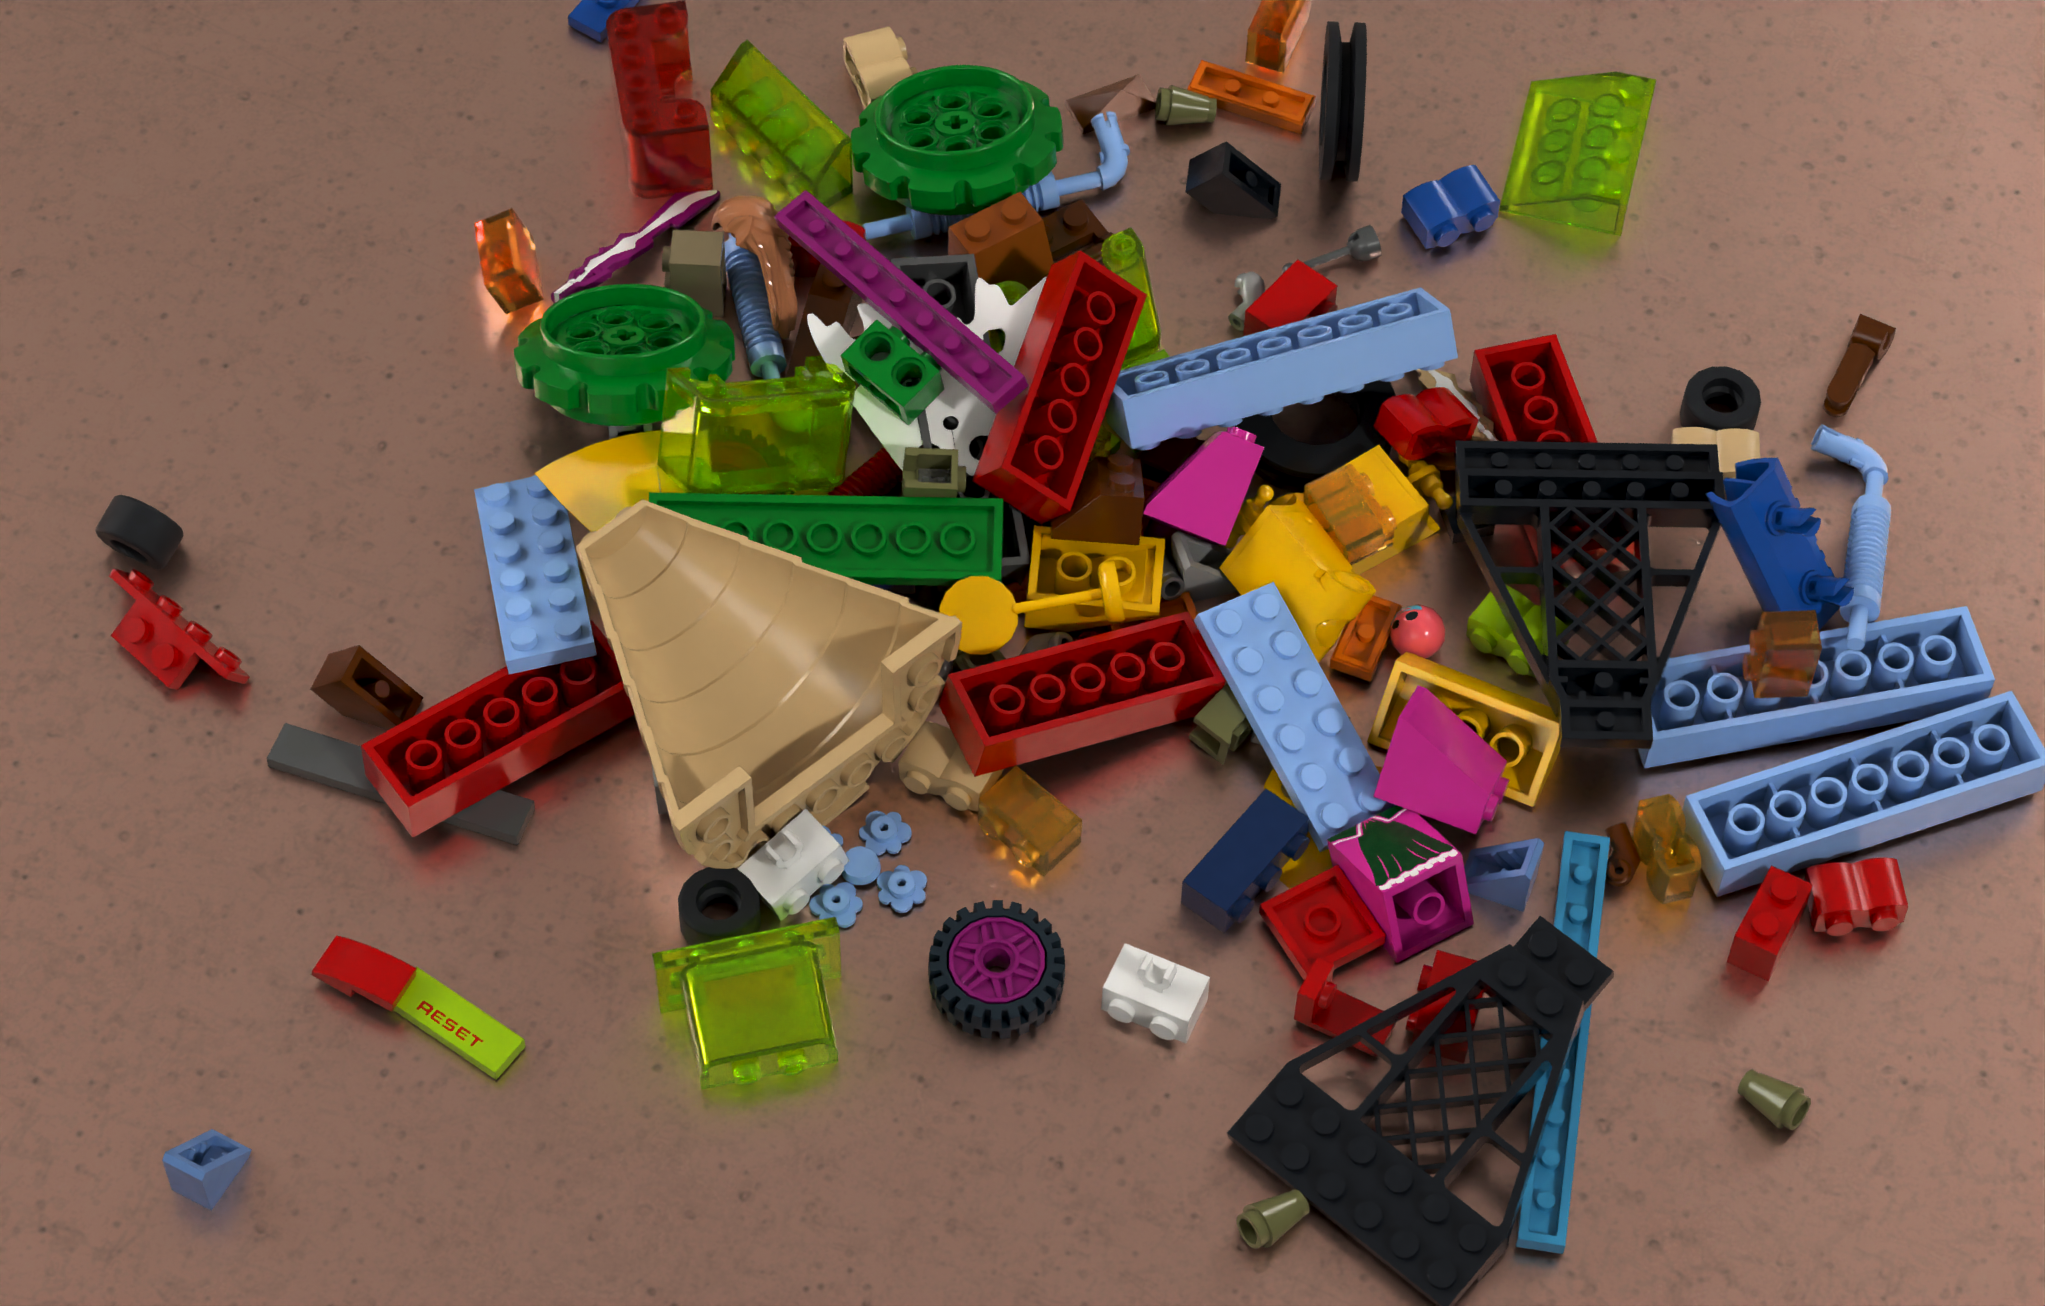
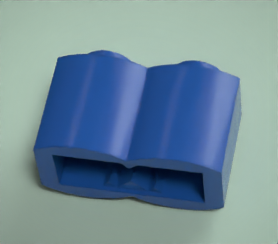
M1469 165L1452 171L1440 180L1423 183L1403 195L1401 213L1425 249L1437 246L1446 247L1454 243L1461 233L1481 232L1492 226L1498 218L1500 200L1477 166Z

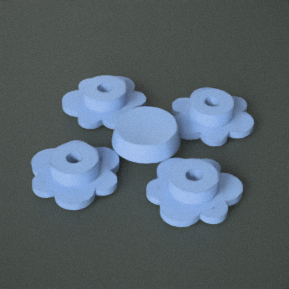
M873 811L866 816V825L859 830V837L861 840L866 841V847L857 846L845 853L849 862L844 866L842 876L847 882L839 883L835 887L832 884H824L820 888V895H816L810 900V911L814 915L819 916L821 925L830 927L836 924L842 928L852 926L856 921V913L861 911L863 907L862 900L856 897L854 885H866L873 882L876 878L877 886L881 890L878 894L879 901L885 905L891 904L894 911L906 913L911 910L913 903L920 904L924 902L926 894L923 889L927 885V877L923 872L918 870L910 872L907 866L899 865L894 869V872L885 871L880 874L881 863L877 856L884 854L886 851L890 854L900 852L902 848L901 843L907 842L912 835L911 827L907 823L902 822L899 813L890 812L886 815L881 811ZM823 826V827L831 834V831L829 830V828L826 827V826ZM837 833L831 834L842 847L843 837Z

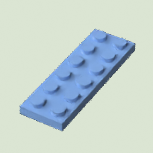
M536 475L474 489L509 675L597 655L568 510Z
M1274 582L1197 614L1194 622L1290 799L1295 808L1309 818L1308 832L1319 852L1329 849L1328 838L1395 806L1392 803L1373 797L1380 774Z

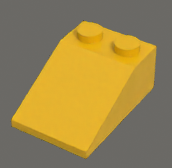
M1034 525L1026 601L1100 588L1098 567L1104 561L1114 560L1125 621H1109L1105 615L1103 600L1098 599L1025 613L1024 627L1069 632L1159 617L1165 539L1140 536L1139 545L1051 539L1050 527Z

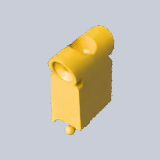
M1377 445L1309 485L1304 493L1286 494L1268 505H1285L1293 494H1297L1353 567L1351 571L1360 575L1440 530L1438 524L1429 515V504L1422 497L1424 494L1427 497H1433L1437 506L1443 510L1449 509L1452 506L1453 499L1450 494L1442 489L1443 482L1439 478L1440 471L1434 465H1428L1424 460H1406L1398 454L1400 462L1406 464L1409 468V476L1405 477L1381 446Z
M1262 485L1258 488L1254 498H1248L1242 503L1226 546H1223L1228 549L1236 547L1219 568L1241 595L1274 582L1319 663L1334 645L1344 626L1356 618L1373 597L1376 590L1368 580L1351 571L1353 569L1351 564L1297 494H1293L1285 505H1267L1264 509L1266 502L1273 498L1274 491L1271 486ZM1241 535H1244L1243 538H1242V539L1239 541V543L1237 544L1238 538H1239Z

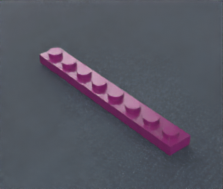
M807 190L803 191L774 216L777 225L894 327L898 328L923 352L931 355L937 364L995 414L1028 387L1027 380L1021 372Z

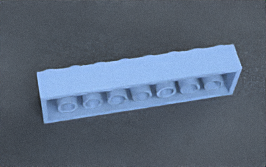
M1420 287L1120 370L1105 412L1107 423L1131 449L1150 450L1158 447L1161 441L1170 438H1193L1200 435L1202 430L1206 428L1238 425L1243 421L1242 418L1256 414L1261 416L1275 415L1283 411V407L1295 403L1304 405L1314 404L1322 401L1324 395L1338 391L1341 393L1357 392L1364 388V384L1378 380L1383 382L1396 381L1405 376L1404 373L1417 369L1425 371L1439 369L1445 365V361L1458 358L1451 312L1449 308Z
M1967 606L1867 623L1865 646L1860 651H1852L1847 647L1849 627L1673 657L1668 660L1651 703L1653 729L1651 749L1638 748L1644 768L1924 719L1989 698L1995 678Z
M2008 691L1686 795L1679 825L1715 895L1719 897L1763 882L1771 865L1787 873H1792L2042 791L2045 784V748L2014 693Z

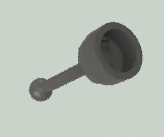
M1368 225L1353 232L1348 238L1346 247L1303 263L1313 268L1349 254L1356 260L1369 261L1380 257L1382 251L1374 228ZM1287 263V264H1285V265L1283 266V268H1282V274H1283L1293 263Z

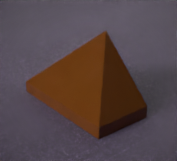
M1138 74L1068 99L1065 106L1082 134L1094 131L1091 119L1100 113H1103L1104 119L1107 121L1106 112H1115L1117 122L1155 109L1156 101Z

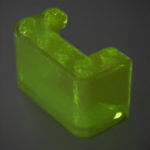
M822 356L806 357L805 367L795 368V377L725 383L717 374L708 375V381L690 378L691 370L688 367L667 369L657 465L685 493H774L777 495H793L796 491L812 489L820 492H829L843 484L856 384L837 365L825 363Z

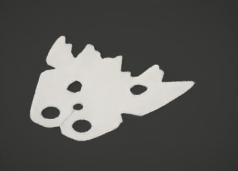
M1044 277L1014 305L1008 304L998 285H989L982 278H978L975 284L974 319L970 324L964 325L982 340L983 335L988 330L1002 329L1005 332L1006 338L1003 350L998 354L1013 367L1047 277ZM861 303L857 305L863 321L864 331L876 319L888 329L893 326L869 304ZM813 313L808 314L807 321L812 338L831 373L844 382L855 381L845 372L840 356L855 339L851 338L838 322L825 326ZM908 339L910 341L909 346L921 354L923 351ZM877 353L871 358V360L881 361L885 359L889 355V353ZM942 368L940 374L944 390L925 409L931 444L937 445L940 449H957L958 466H966V473L974 476L979 460L971 456L969 445L975 437L989 436L996 414ZM911 378L907 379L902 385L906 386L907 382H912ZM860 385L853 394L852 404L895 463L903 471L905 447L919 448L922 445L918 417L910 425H907ZM953 416L957 418L959 422L958 427L954 430H947L943 425L946 417ZM923 477V482H929L928 477ZM938 478V482L944 481V478Z

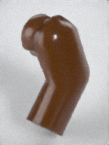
M1622 822L1605 829L1607 837H1610V845L1613 850L1607 862L1606 880L1616 887L1625 886L1630 883L1641 861L1627 823Z

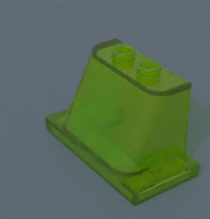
M836 917L652 953L660 1014L684 1010L701 1090L732 1083L748 1085L758 1081L761 1077L776 1074L796 1075L810 1067L838 1062V1049L824 984L825 980L841 977L840 932Z

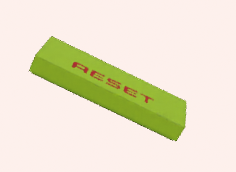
M416 966V977L393 1010L497 1080L526 1047L525 1039Z

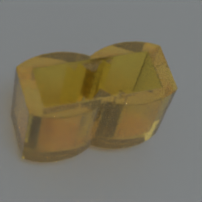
M1350 463L1305 484L1304 503L1348 562L1353 565L1393 546L1394 530L1397 529V524L1391 510L1386 505L1381 507L1373 498L1375 490L1368 475L1364 472L1359 474Z
M1670 794L1640 800L1631 831L1640 860L1647 865L1646 877L1648 886L1655 898L1662 904L1693 897L1701 869L1700 851L1694 840L1685 832L1686 820L1684 812L1678 801Z

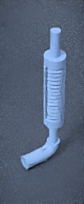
M1106 112L1107 121H1105L1103 113L1091 119V124L1094 127L1101 152L1098 153L1101 165L1097 166L1096 171L1055 180L1053 173L1050 172L1041 181L1029 186L1022 193L1036 212H1038L1039 208L1044 211L1059 207V196L1098 187L1102 191L1115 186L1124 176L1128 165L1127 156L1130 154V149L1124 143L1115 112ZM906 207L905 215L865 223L862 227L866 229V240L910 231L913 239L917 240L930 237L932 233L939 235L940 230L942 233H947L949 226L973 214L934 215Z
M728 233L729 239L724 242L727 276L741 334L743 335L742 338L746 348L750 371L753 375L762 377L769 400L766 409L771 419L784 429L792 431L807 430V433L814 432V429L827 425L851 421L844 394L809 404L804 402L793 405L789 399L785 398L780 373L785 370L787 363L781 337H779L780 334L774 330L760 261L754 253L736 246V238L731 233Z
M1821 424L1813 437L1811 450L1833 457L1850 466L1852 465L1861 472L1866 483L1865 495L1858 497L1852 506L1843 576L1850 579L1844 586L1854 588V594L1848 605L1840 606V615L1845 621L1849 622L1847 647L1852 651H1860L1865 646L1867 623L1877 620L1880 614L1892 511L1890 503L1882 497L1883 485L1888 481L1887 465L1873 448L1864 444L1863 440L1846 436Z

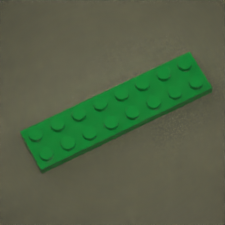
M649 492V502L746 536L748 540L802 557L803 563L869 585L952 586L957 581L969 576H989L1002 582L1003 498Z

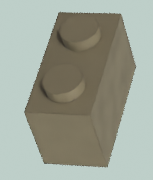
M673 230L671 246L663 247L662 271L666 272L664 287L688 295L698 302L702 308L711 311L713 316L723 317L727 288L724 232Z

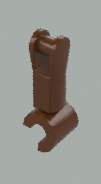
M1863 314L1859 315L1847 345L1848 349L1827 389V396L1823 404L1827 414L1833 417H1841L1848 412L1874 358L1881 360L1887 353L1893 341L1896 328Z

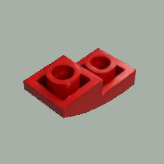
M335 936L312 970L311 975L350 997L356 992L392 1012L416 977L417 968L369 945L345 937Z

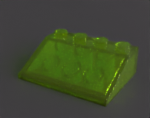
M1607 72L1531 81L1499 211L1621 236L1650 114L1656 79L1621 72Z

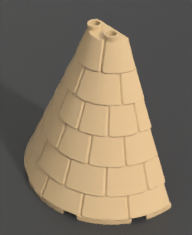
M643 499L632 507L622 509L611 522L598 531H592L585 535L576 547L592 597L597 602L608 643L615 654L625 692L630 698L643 744L649 753L660 793L663 799H665L674 836L682 849L689 855H694V858L703 866L715 869L740 867L805 809L822 826L827 825L845 811L870 788L865 780L871 775L874 767L881 760L893 763L910 743L928 717L945 686V681L938 675L944 660L950 662L956 659L962 622L955 615L948 616L909 603V598L803 563L802 557L748 540L746 536L693 519Z

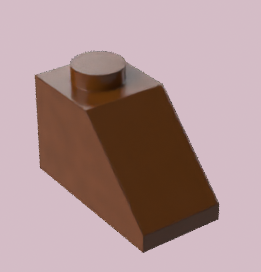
M360 645L330 653L310 690L341 715L386 730H390L412 718L423 699V696Z

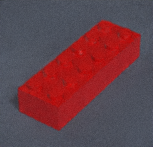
M1081 250L1051 265L1014 365L1025 376L1028 387L996 414L972 481L997 497L1003 498L1005 502L1040 524L1071 511L1147 294Z
M1556 334L1474 350L1469 381L1477 402L1482 405L1483 415L1494 422L1493 433L1499 441L1598 443ZM1524 525L1538 563L1536 529L1533 526ZM1561 526L1558 528L1559 531L1572 541H1575L1584 533L1578 526ZM1606 526L1602 529L1616 542H1619L1629 533L1621 526ZM1593 538L1581 548L1596 561L1607 552ZM1551 540L1553 560L1563 549ZM1634 542L1626 548L1632 555L1634 553ZM1572 557L1560 566L1575 580L1587 570ZM1617 558L1604 567L1610 573L1630 570ZM1553 578V586L1559 585L1560 583Z
M1186 611L948 674L939 707L974 777L1195 717L1224 687L1226 680L1192 617Z
M592 620L590 622L597 655L510 675L507 666L361 745L366 777L412 838L635 715L630 698L624 689L615 654L605 635Z

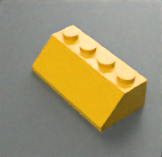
M1405 652L1396 659L1367 742L1388 750L1398 718L1417 686L1427 688L1507 761L1502 777L1509 779V784L1504 796L1534 807L1561 748L1559 720L1552 708L1410 652Z

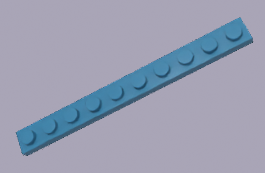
M1565 831L1553 926L1597 958L1610 837ZM1592 1003L1585 1010L1578 1033L1573 1040L1521 1201L1516 1247L1559 1254L1564 1253ZM1540 1036V1046L1542 1049L1548 1041ZM1552 1065L1534 1085L1528 1141L1546 1089Z

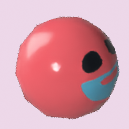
M1418 604L1407 606L1394 616L1390 627V637L1393 647L1401 655L1405 652H1410L1423 658H1429L1442 647L1445 641V627L1442 617L1433 608Z

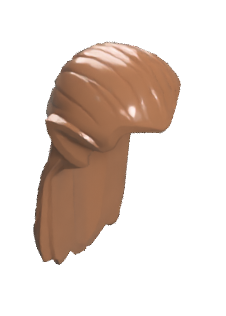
M735 196L725 200L715 210L711 228L716 230L722 227L724 232L731 233L736 238V246L747 249L758 256L774 330L779 332L782 339H787L790 336V331L795 330L798 313V303L794 289L795 278L793 276L795 271L793 269L794 263L791 259L793 254L790 252L791 243L788 240L789 235L777 225L774 216L778 212L775 206L765 198L758 196Z

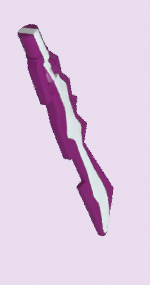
M720 191L675 193L638 232L620 233L613 245L599 248V253L587 257L581 267L570 271L568 280L551 293V300L553 303H556L566 296L597 287L612 277V273L615 270L628 265L654 247L653 240L672 226L675 229H679L720 198Z

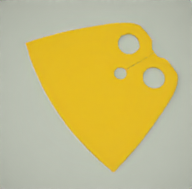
M704 428L663 429L612 438L572 452L534 473L557 500L590 532L598 531L611 522L622 509L632 507L642 499L649 502V492L660 493L661 489V493L719 494L715 466Z

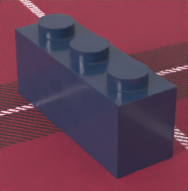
M1265 789L1182 881L1181 903L1223 933L1235 921L1237 923L1243 922L1251 912L1255 903L1254 899L1262 890L1269 892L1280 879L1284 865L1290 859L1293 861L1298 860L1305 852L1310 842V839L1307 837L1309 818L1268 789Z

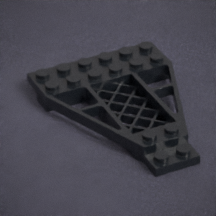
M1455 440L1454 467L1457 525L1555 716L1558 717L1560 747L1651 749L1653 742L1651 703L1721 528V524L1706 493L1713 492L1725 500L1723 472H1719L1717 444ZM1474 524L1533 526L1537 532L1538 566L1496 567ZM1561 526H1578L1584 533L1575 541H1572L1559 531L1558 528ZM1606 526H1621L1629 533L1619 542H1616L1602 529ZM1648 527L1707 528L1709 533L1694 570L1654 569L1650 567ZM1592 538L1607 550L1597 561L1581 549ZM1551 540L1563 549L1553 560ZM1633 542L1635 556H1633L1629 551L1626 550V548ZM1571 557L1587 569L1576 580L1560 567ZM1615 558L1631 570L1621 580L1604 568ZM1594 576L1610 588L1600 599L1583 587ZM1553 578L1566 588L1555 598ZM1635 580L1637 581V594L1628 587ZM1505 584H1532L1539 588L1543 655L1538 650ZM1652 586L1687 587L1662 652L1657 657ZM1573 595L1589 607L1578 618L1562 606ZM1617 596L1634 608L1623 619L1607 606ZM1596 615H1599L1613 627L1602 638L1586 626ZM1555 616L1568 626L1557 637ZM1638 618L1640 633L1631 626ZM1574 634H1578L1592 646L1581 657L1564 644ZM1620 634L1636 646L1626 657L1609 645ZM1600 653V654L1603 655L1607 660H1592V659ZM1557 655H1559L1563 660H1558Z
M1539 916L1514 947L1509 944L1287 1062L1227 1132L1228 1138L1292 1190H1299L1307 1202L1435 1305L1454 1306L1475 1280L1479 1282L1509 1247V1238L1573 1040L1578 1033L1585 1010L1613 979L1614 971L1542 916ZM1456 991L1455 995L1405 1053L1400 1055L1394 1054L1371 1036ZM1481 991L1490 996L1488 998L1475 999ZM1498 1007L1500 1028L1472 1031L1470 1010ZM1503 1007L1526 1025L1505 1028ZM1465 1011L1467 1032L1444 1034ZM1534 1035L1536 1057L1508 1059L1506 1038ZM1539 1035L1548 1041L1542 1049ZM1501 1039L1503 1060L1475 1063L1473 1041ZM1468 1041L1470 1063L1442 1066L1440 1045ZM1361 1042L1391 1065V1069L1358 1108L1348 1110L1302 1073L1348 1047ZM1435 1046L1437 1067L1415 1069ZM1552 1065L1524 1153H1521L1496 1134L1495 1131ZM1525 1068L1511 1085L1510 1070ZM1504 1070L1506 1092L1478 1093L1476 1073ZM1471 1074L1473 1095L1445 1098L1443 1076ZM1438 1077L1439 1099L1412 1101L1410 1080ZM1405 1081L1407 1102L1385 1104ZM1496 1103L1481 1120L1480 1105ZM1474 1105L1476 1127L1449 1130L1447 1108ZM1441 1109L1443 1131L1415 1133L1413 1111ZM1408 1112L1410 1134L1382 1137L1380 1115ZM1373 1117H1375L1376 1132L1367 1126ZM1465 1139L1451 1156L1450 1140ZM1444 1141L1446 1163L1418 1164L1416 1143ZM1485 1143L1492 1144L1520 1166L1503 1221L1499 1226L1492 1225L1447 1189ZM1411 1144L1412 1161L1394 1146Z

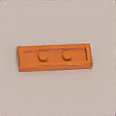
M1201 60L1187 88L1189 91L1208 96L1209 98H1216L1217 108L1298 134H1302L1316 100L1314 95Z

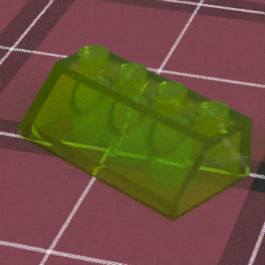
M746 40L741 43L710 90V116L712 121L720 130H726L736 140L737 145L744 154L752 155L761 164L765 174L771 180H778L787 189L792 200L807 190L824 206L830 207L853 192L852 139L750 41Z

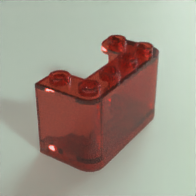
M685 0L616 10L606 20V33L612 93L628 185L631 192L644 199L673 196L675 193L713 190L710 134L704 106L691 98L661 101L663 99L675 98V86L683 77L684 80H693L689 51L688 13Z

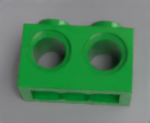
M876 319L840 355L844 369L856 383L863 386L907 425H910L944 390L940 374L942 368L927 352L919 354L909 346L910 341L898 328L891 326L888 329ZM877 353H889V355L881 361L871 360V358ZM910 378L921 379L917 385L912 387L902 385Z

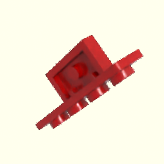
M115 568L111 571L109 577L136 601L110 636L168 688L178 690L200 659H203L219 675L227 680L245 684L250 676L239 667L242 663L241 659L224 647H219L218 649L209 641L213 635L205 627L192 620L188 622L180 615L183 608L178 603L165 595L159 596L151 589L154 586V582L135 569H132L130 573Z

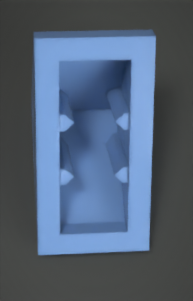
M1540 838L1471 849L1464 866L1469 894L1524 912L1538 875L1544 842Z
M211 1129L166 1151L162 1161L171 1189L212 1211L248 1160L252 1149Z

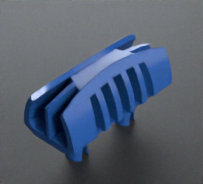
M1758 458L1735 463L1736 479L1725 478L1723 480L1727 500L1718 497L1713 492L1706 493L1766 619L1773 632L1780 639L1818 632L1840 609V606H1846L1850 603L1854 594V588L1844 586L1850 579L1845 577L1836 578L1831 567H1828L1824 560L1825 555L1823 551L1819 549L1816 543L1817 538L1815 534L1819 530L1821 518L1811 516L1816 511L1814 508H1800L1799 500L1794 497L1791 491L1792 486L1778 458Z

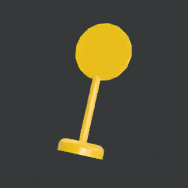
M1114 560L1104 561L1099 565L1098 577L1100 588L1016 603L1012 592L1002 582L989 576H969L953 584L945 592L939 606V613L948 616L955 615L962 622L961 639L958 649L973 655H986L1001 649L1012 638L1018 625V614L1102 599L1105 615L1109 621H1125Z

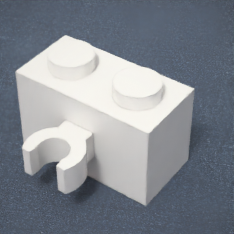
M805 809L737 869L751 880L759 892V898L782 921L789 914L793 915L801 911L809 902L810 896L823 884H830L842 874L844 866L849 862V859L834 837Z
M1125 943L1103 986L1101 1010L1108 1012L1117 1021L1123 1023L1134 1022L1146 1027L1162 1039H1176L1187 1043L1208 1000L1210 977Z

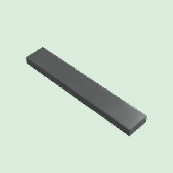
M288 723L284 724L267 757L268 767L387 804L365 775L361 746ZM498 790L442 822L518 845L535 810L534 800Z

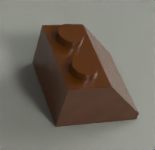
M1112 454L1108 457L1097 456L1087 463L1071 511L1050 520L1051 539L1139 545L1145 499L1141 459H1133L1125 454Z

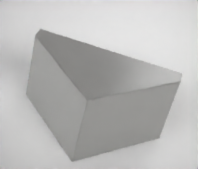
M1180 531L1174 533L1171 539L1170 557L1181 579L1184 581L1185 588L1183 593L1189 592L1193 602L1238 592L1219 568L1232 550Z

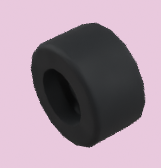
M1727 366L1709 367L1701 370L1688 381L1680 409L1681 426L1703 427L1715 431L1730 428L1754 430L1761 406L1760 391L1754 381L1740 370ZM1707 404H1724L1734 411L1721 413L1714 411Z
M117 495L112 499L95 529L97 536L109 547L156 570L164 569L184 536L182 528L167 515L140 500L125 495Z
M707 867L694 873L683 884L678 896L680 930L687 943L693 948L711 956H729L746 949L755 940L761 926L759 892L751 880L741 871L735 868L715 869ZM721 902L732 904L738 909L733 916L721 920L707 918L702 914V911L707 906Z

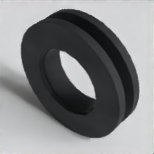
M1327 22L1320 106V180H1331L1335 161L1344 162L1346 181H1358L1366 92V23L1355 22L1350 42H1342L1339 22Z
M1378 380L1364 384V388L1357 392L1341 393L1338 391L1331 393L1350 406L1356 414L1358 421L1357 427L1349 436L1331 444L1312 445L1296 441L1281 432L1273 421L1272 415L1261 416L1256 414L1242 418L1243 421L1234 427L1256 435L1255 444L1264 447L1254 473L1280 489L1292 493H1304L1309 485L1377 445H1380L1389 456L1392 446L1374 428V424L1382 403L1386 399L1396 396L1392 384Z

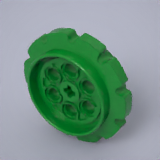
M951 65L932 68L899 81L862 111L858 117L860 127L854 128L851 132L854 168L857 172L863 173L864 183L871 190L889 200H896L913 210L948 216L974 214L1020 191L1023 193L1029 186L1037 184L1051 172L1057 164L1056 152L1061 151L1064 145L1061 113L1057 107H1050L1049 96L1046 93L1009 73L977 65Z
M646 284L599 286L562 298L550 306L542 318L529 324L518 336V347L514 349L515 372L523 388L535 389L536 398L550 404L559 413L569 418L604 426L650 424L673 418L692 409L705 397L707 391L717 389L728 379L733 371L732 361L735 360L734 335L725 321L713 320V313L702 308L693 298L679 291Z

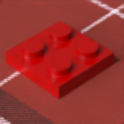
M1339 865L1261 903L1259 907V914L1303 980L1307 977L1317 957L1333 963L1334 969L1385 944L1386 934Z

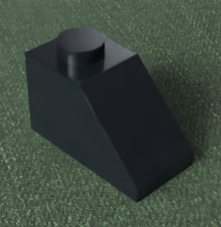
M1227 141L1190 159L1185 192L1212 213L1273 219L1278 216L1281 183Z

